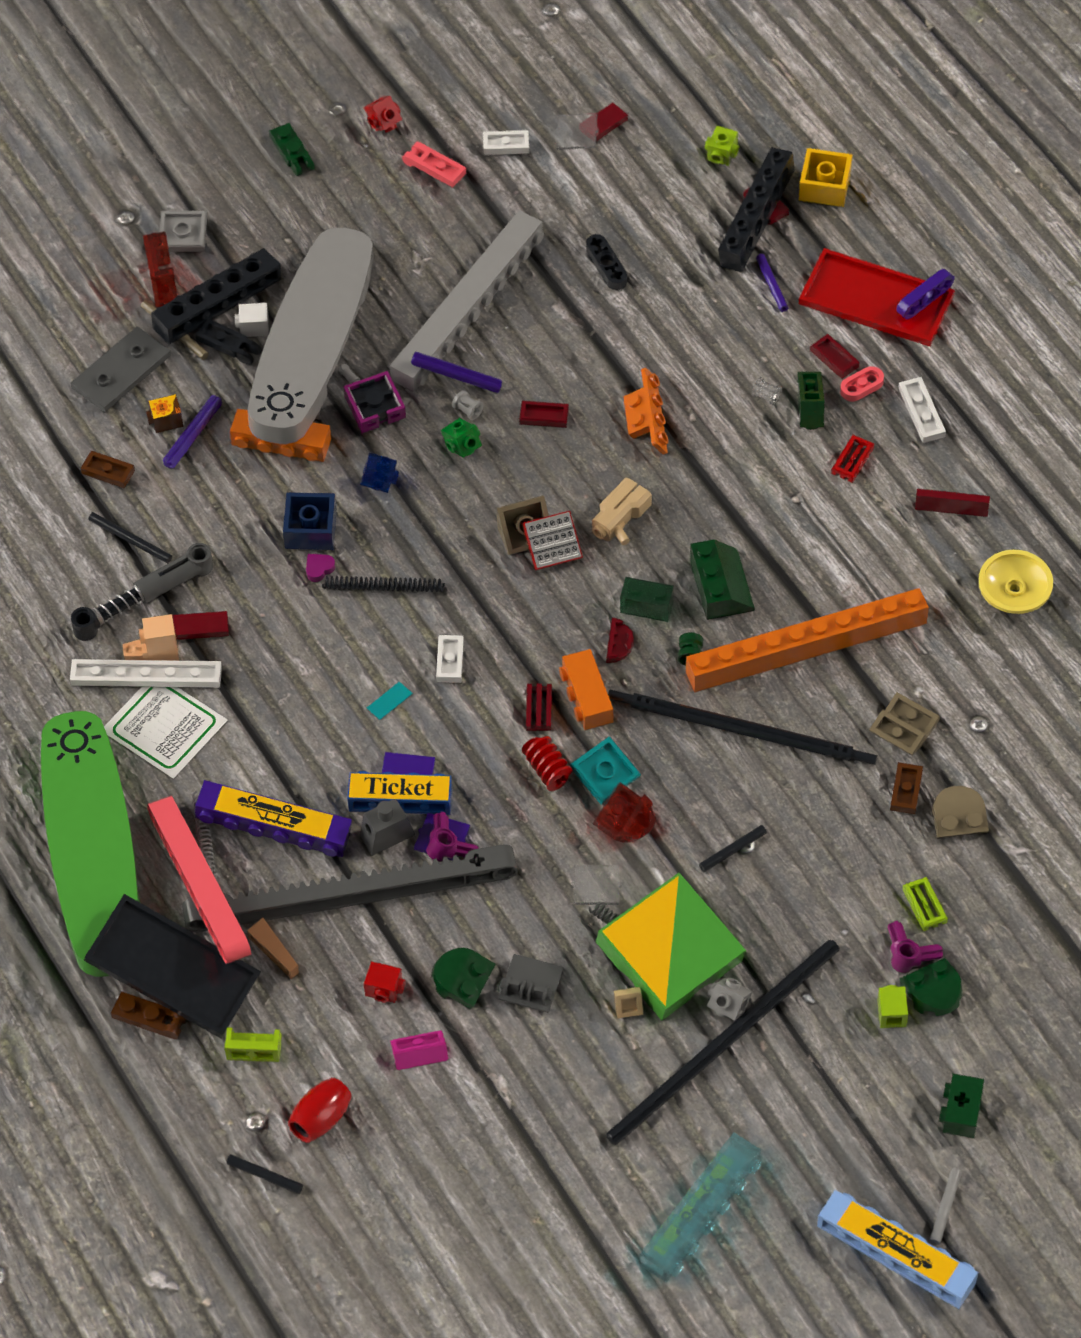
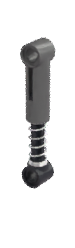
M204 543L192 544L183 556L134 582L132 590H125L123 595H116L114 600L108 599L105 605L99 604L98 608H77L71 614V624L75 637L81 641L91 640L97 635L101 625L105 624V620L113 619V616L118 613L122 614L121 611L127 608L131 609L130 606L136 603L139 605V601L146 604L195 576L208 575L213 569L210 547Z

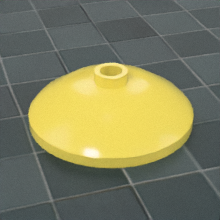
M1006 550L994 554L985 561L979 573V589L982 596L990 605L1007 613L1024 614L1037 610L1047 602L1053 589V576L1048 565L1038 556L1023 550Z

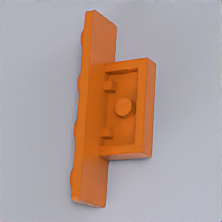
M645 367L641 369L643 388L623 396L628 434L635 439L650 432L652 445L664 455L668 453V437L664 430L666 421L661 410L663 401L658 389L660 381L655 373L652 374Z

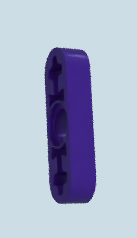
M946 269L939 270L905 296L897 305L896 311L905 319H911L945 293L954 283L955 277Z

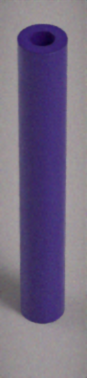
M757 255L756 260L780 312L787 311L789 307L765 255Z

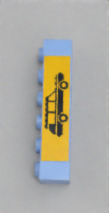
M835 1190L818 1215L817 1227L958 1309L961 1308L976 1284L978 1272L969 1263L959 1262L952 1258L946 1250L933 1247L922 1236L907 1232L898 1222L894 1220L888 1221L880 1216L874 1208L864 1207L847 1193H840Z

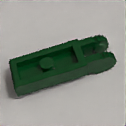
M290 123L269 130L271 140L296 176L302 174L301 166L298 164L300 162H304L310 171L315 169L312 158Z

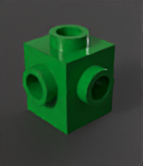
M461 418L441 429L447 449L451 453H456L463 458L471 455L482 446L479 438L480 431L477 426Z

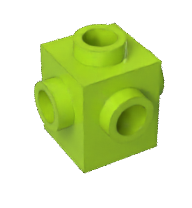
M716 126L712 137H708L705 143L707 160L729 166L732 158H736L739 151L738 131Z

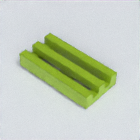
M927 877L903 885L902 890L923 932L927 931L931 926L935 928L940 923L942 925L947 924L948 918ZM921 885H923L938 915V917L936 918L934 917L928 905V902L919 887ZM912 888L914 889V891H915V893H916V895H917V897H918V899H919V901H920V903H921V905H922V907H923V909H924V911H925V913H926V915H927V917H928L929 920H926V918H925V916H924V914H923V912H922V910H921V908H920V906H919V904H918V902H917V900H916V898H915V896H914V894H913V892H912V890H911Z

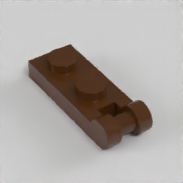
M122 991L111 1011L113 1019L171 1039H178L181 1033L180 1027L187 1021V1019L163 1005ZM166 1020H171V1024L166 1025Z

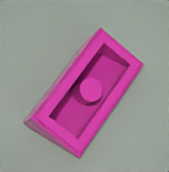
M442 1030L390 1041L397 1070L448 1060L447 1047Z

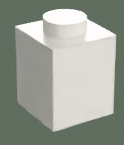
M267 303L239 304V314H235V328H240V333L247 337L268 336L269 316Z

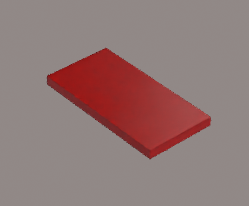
M824 248L799 297L798 304L931 347L953 300L955 289L949 288L911 319H905L896 311L897 305L905 296L926 280Z

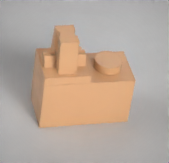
M172 614L142 618L143 628L139 629L140 639L123 644L125 660L179 661Z

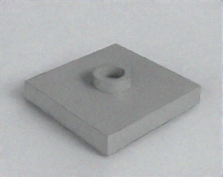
M161 211L158 252H205L207 211Z

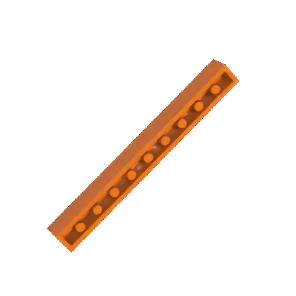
M920 588L686 656V674L695 693L927 624L929 607Z

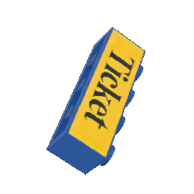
M350 772L347 797L349 812H367L376 808L382 801L396 799L405 813L436 814L445 812L446 815H450L452 799L451 775L441 773L420 775L418 773Z

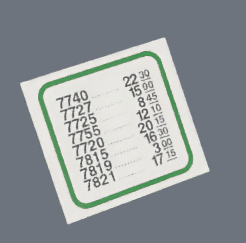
M141 687L104 728L109 737L174 779L228 720L178 687Z

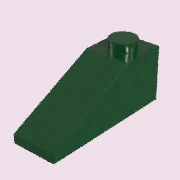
M798 372L800 427L809 430L824 427L825 399L821 372Z

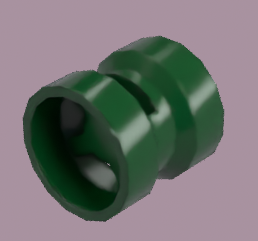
M688 632L679 637L680 650L678 652V661L680 664L686 666V656L702 652L704 638L700 634Z

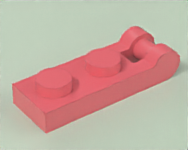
M416 142L411 147L412 150L402 156V161L407 166H414L452 188L466 174V167L421 142Z

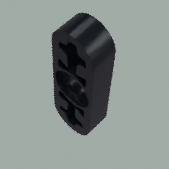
M599 234L589 236L586 240V252L607 286L612 290L625 288L627 285V272L606 238ZM603 259H610L613 263L603 265L600 262Z

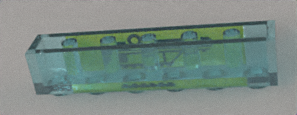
M733 1132L640 1253V1266L666 1283L672 1276L676 1277L684 1266L682 1262L687 1255L691 1257L698 1249L700 1244L698 1241L703 1234L707 1236L712 1231L716 1217L719 1214L724 1215L731 1204L729 1200L732 1196L741 1193L746 1185L745 1179L748 1175H754L759 1169L762 1162L760 1161L761 1149Z

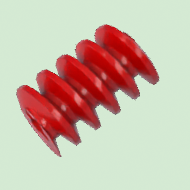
M549 736L532 738L523 745L522 753L526 755V759L531 763L532 768L536 770L537 775L547 786V789L549 791H556L564 786L573 769L567 766V760L562 758V753L556 751L557 746L554 743L551 744L552 739Z

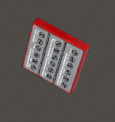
M570 511L522 523L535 571L583 558Z

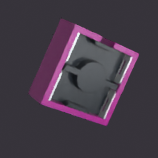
M388 371L343 386L344 398L361 433L379 428V424L387 421L390 424L406 418V407Z

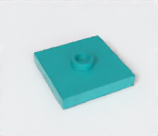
M610 736L570 764V767L573 769L572 771L600 805H603L641 776L640 772Z

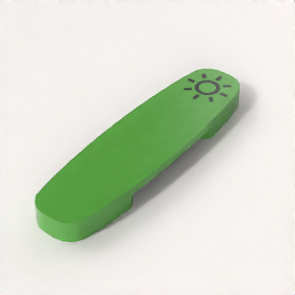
M74 711L53 717L45 724L42 730L41 775L44 816L58 897L70 943L79 968L86 974L95 977H106L110 975L85 962L84 958L122 896L126 894L140 902L136 865L125 798L110 741L102 720L94 713Z

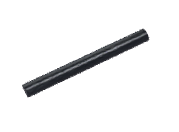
M94 512L89 515L88 520L163 562L168 564L172 560L171 554Z

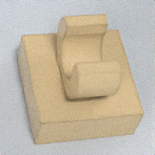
M640 987L614 991L617 1019L643 1015Z

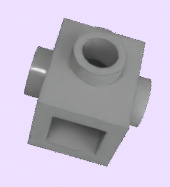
M724 978L717 983L714 982L709 989L707 996L710 997L707 1007L713 1009V1012L720 1017H729L736 1020L744 1014L753 991L741 986V982L736 979Z

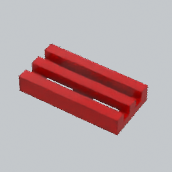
M852 435L832 467L831 474L835 476L840 474V478L845 479L847 477L849 482L853 483L873 451L874 443ZM855 443H859L845 468H841ZM864 446H866V449L864 450L863 454H862L861 457L859 458V460H858V462L856 463L855 467L853 468L852 472H850V469H851V467L853 466L854 462H855L856 459L858 458V456H859V454L861 453V451H862V449L864 448Z

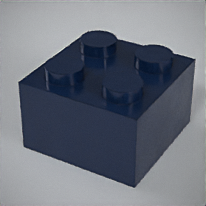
M286 492L283 525L285 549L334 550L337 514L335 493Z

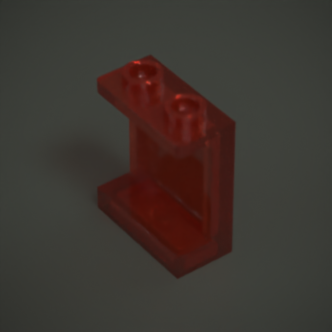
M166 232L143 235L156 307L163 306L177 297L173 267L158 268L159 266L171 264Z

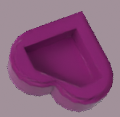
M326 554L307 555L306 574L311 582H319L323 580L325 575L331 574L335 570V560L332 556Z

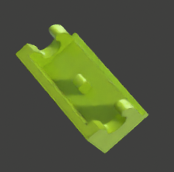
M227 1027L224 1047L226 1059L279 1062L282 1041L280 1029H275L274 1034L236 1033L233 1031V1027Z

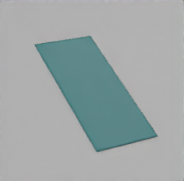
M399 681L370 704L367 709L380 720L413 693Z

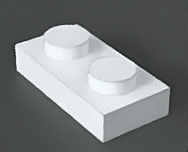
M528 130L483 132L484 155L529 154Z
M439 635L437 682L462 683L463 636Z

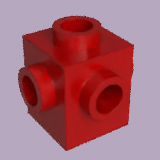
M390 95L382 96L363 107L368 115V123L375 131L384 130L387 133L397 127L396 123L403 120L400 115L401 110L399 106L393 102Z

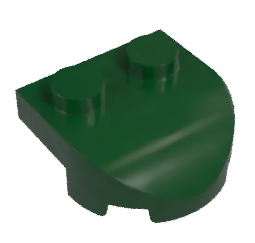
M469 948L452 949L443 954L432 968L431 977H433L436 985L435 990L442 998L446 999L449 996L471 1010L496 964Z
M946 958L899 978L900 986H905L907 995L913 1001L914 1009L921 1014H924V1011L935 1012L936 1016H942L953 1012L960 1005V999L963 996L961 978Z

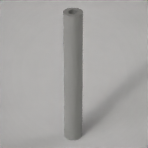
M957 1168L951 1169L930 1237V1242L935 1245H939L962 1174V1171Z

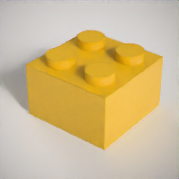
M807 148L800 179L799 201L844 207L851 175L853 154Z

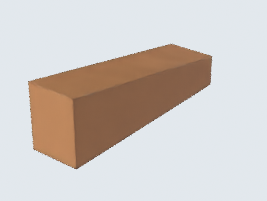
M264 918L247 930L248 938L290 979L299 974L297 963Z

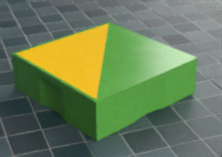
M677 873L601 928L596 938L597 945L618 970L623 972L635 987H640L642 998L661 1021L691 1000L701 988L714 983L741 963L746 952L745 948L680 873Z

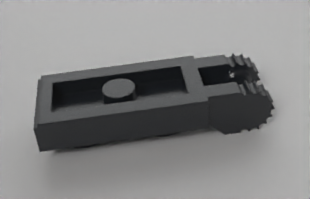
M209 318L195 334L197 341L233 358H237L240 362L251 365L254 362V357L248 352L259 355L262 351V347L248 339L247 336Z

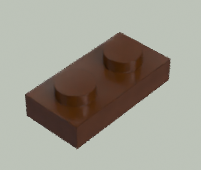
M92 450L80 468L83 475L124 489L135 472L133 464Z
M898 762L890 806L891 811L909 814L916 813L923 766Z

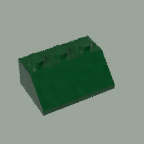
M714 539L690 544V563L706 619L710 620L755 611L738 549Z

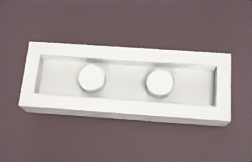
M922 377L899 382L898 389L922 443L944 438L946 435L945 428Z

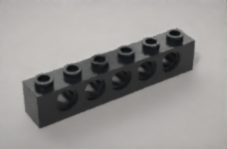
M774 147L770 148L718 248L721 267L743 272L771 214L795 171L793 152Z
M262 248L250 254L249 257L231 265L221 273L215 274L202 284L196 285L188 292L177 296L169 303L156 308L155 311L151 312L152 328L170 345L201 327L208 318L213 320L280 281L281 264L265 248Z

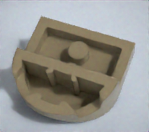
M951 786L942 790L935 798L932 805V815H934L937 838L980 834L989 831L985 803L977 791L965 786Z

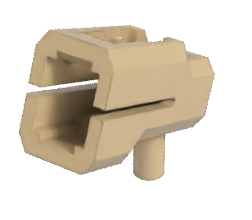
M625 478L601 502L600 512L592 520L593 534L597 538L611 541L616 536L622 545L628 544L630 539L623 528L632 518H640L652 505V494L641 485L637 487V483L630 478Z

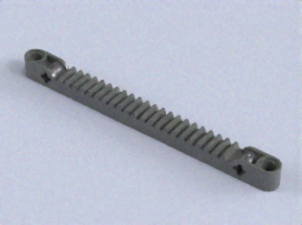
M496 845L471 850L466 854L464 860H459L457 855H454L452 862H449L447 857H444L441 864H439L437 859H433L432 865H429L426 860L423 861L422 867H419L414 862L412 869L403 864L402 870L399 871L396 866H393L392 871L388 872L384 867L381 874H378L373 869L371 876L362 871L359 878L355 873L351 874L350 879H347L345 875H341L340 881H337L332 876L330 883L321 878L319 885L314 880H311L309 886H306L304 882H300L299 888H296L291 883L289 890L280 885L278 892L273 887L269 888L268 893H265L263 889H259L258 895H255L250 890L248 897L239 892L237 899H233L226 893L223 894L239 925L256 923L262 918L268 921L506 880L514 877L518 869L513 847L510 845ZM192 898L185 900L182 903L185 928L194 933L208 931Z

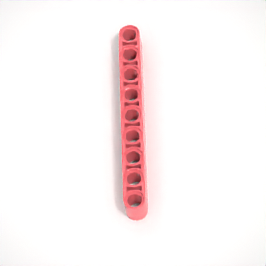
M168 796L147 804L150 818L225 964L250 956L251 949L248 940L174 798Z

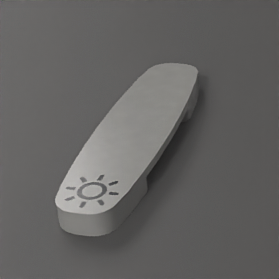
M335 227L327 229L318 236L296 272L265 342L250 393L248 422L251 433L257 438L277 444L296 442L305 435L327 397V384L345 347L359 306L365 301L371 278L373 243L365 233L348 228Z

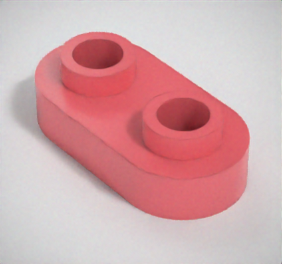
M870 366L847 377L841 383V396L847 401L854 402L879 390L884 382L882 370Z

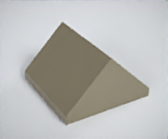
M544 495L497 508V528L508 555L529 550L522 523L549 516Z

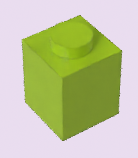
M887 985L879 988L877 1003L880 1028L907 1027L908 1008L905 986Z

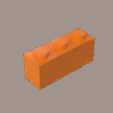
M591 649L562 656V667H559L562 681H567L569 686L566 687L569 701H574L576 705L574 713L577 722H582L584 730L613 723V707Z

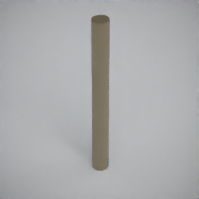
M144 300L141 303V307L150 315L156 309L148 300ZM188 335L179 339L202 360L207 359L209 353Z

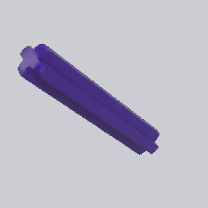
M417 351L414 352L411 359V364L495 393H498L502 387L501 379Z
M216 395L210 396L163 458V465L165 467L173 469L221 407L222 399Z

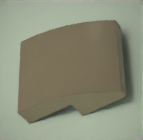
M896 692L885 710L882 709L869 731L913 756L939 722L940 716Z

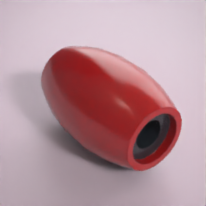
M333 1077L311 1088L293 1109L288 1121V1127L298 1139L306 1143L326 1134L340 1121L346 1112L352 1098L350 1090L343 1082Z

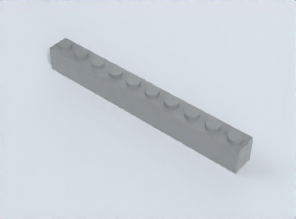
M520 210L515 214L390 365V377L393 382L413 392L420 385L425 384L431 371L411 364L414 352L417 351L442 359L446 353L448 354L452 351L454 343L459 337L462 338L465 335L468 326L478 319L482 309L485 306H489L496 292L503 289L506 280L510 275L516 273L519 264L529 257L533 247L536 244H540L544 237L541 220Z

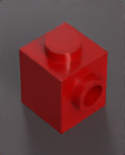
M371 961L364 981L365 996L374 998L382 1003H395L398 994L402 995L405 988L406 980L402 979L401 968Z

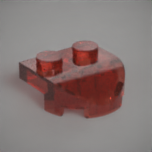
M620 782L616 785L592 824L618 842L629 843L637 841L646 836L655 825L656 816H654L652 809L653 803L645 794L640 797Z

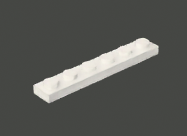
M72 659L70 684L71 686L220 688L222 665L221 661Z

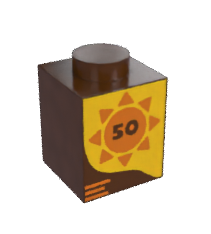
M176 394L148 401L150 410L146 411L148 424L154 425L156 433L184 427Z

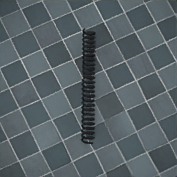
M327 575L325 586L322 584V588L325 590L327 587L330 590L332 587L335 590L337 587L340 590L342 587L345 590L347 586L348 590L352 587L353 590L357 588L358 591L361 588L363 591L365 589L369 591L370 588L373 591L375 588L377 591L380 588L382 591L385 588L389 591L391 587L392 591L395 588L399 591L401 588L402 592L405 589L407 592L410 589L412 592L414 590L418 592L419 589L421 592L424 589L426 592L429 589L433 592L434 588L438 592L440 588L442 593L445 583L442 585L439 578L437 586L436 579L434 578L432 586L431 578H429L427 587V580L424 578L422 587V579L419 578L417 588L416 578H414L412 587L411 577L409 578L408 586L406 577L404 578L403 585L401 577L399 578V584H397L396 577L394 578V584L390 577L389 585L387 577H385L383 585L382 577H380L378 586V579L375 577L373 586V578L370 577L368 587L367 576L365 577L364 586L362 576L360 577L359 585L357 576L355 577L354 584L352 576L350 577V584L348 583V576L345 577V584L343 576H341L340 585L338 576H336L334 585V579L331 576L329 586V577Z

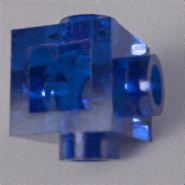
M369 452L360 485L388 493L391 484H396L399 471L395 470L397 460Z

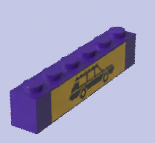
M207 780L203 782L195 805V818L204 823H216L230 830L238 829L249 832L256 837L272 838L278 843L298 845L304 850L313 849L331 857H343L352 827V819Z

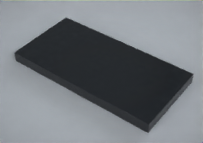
M126 894L122 896L84 958V961L221 1039L261 973L260 970L240 959L225 964L216 945Z

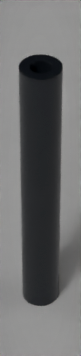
M760 825L699 863L700 869L703 872L708 871L767 834L765 827Z
M230 1154L227 1158L226 1164L294 1193L300 1194L303 1189V1184Z

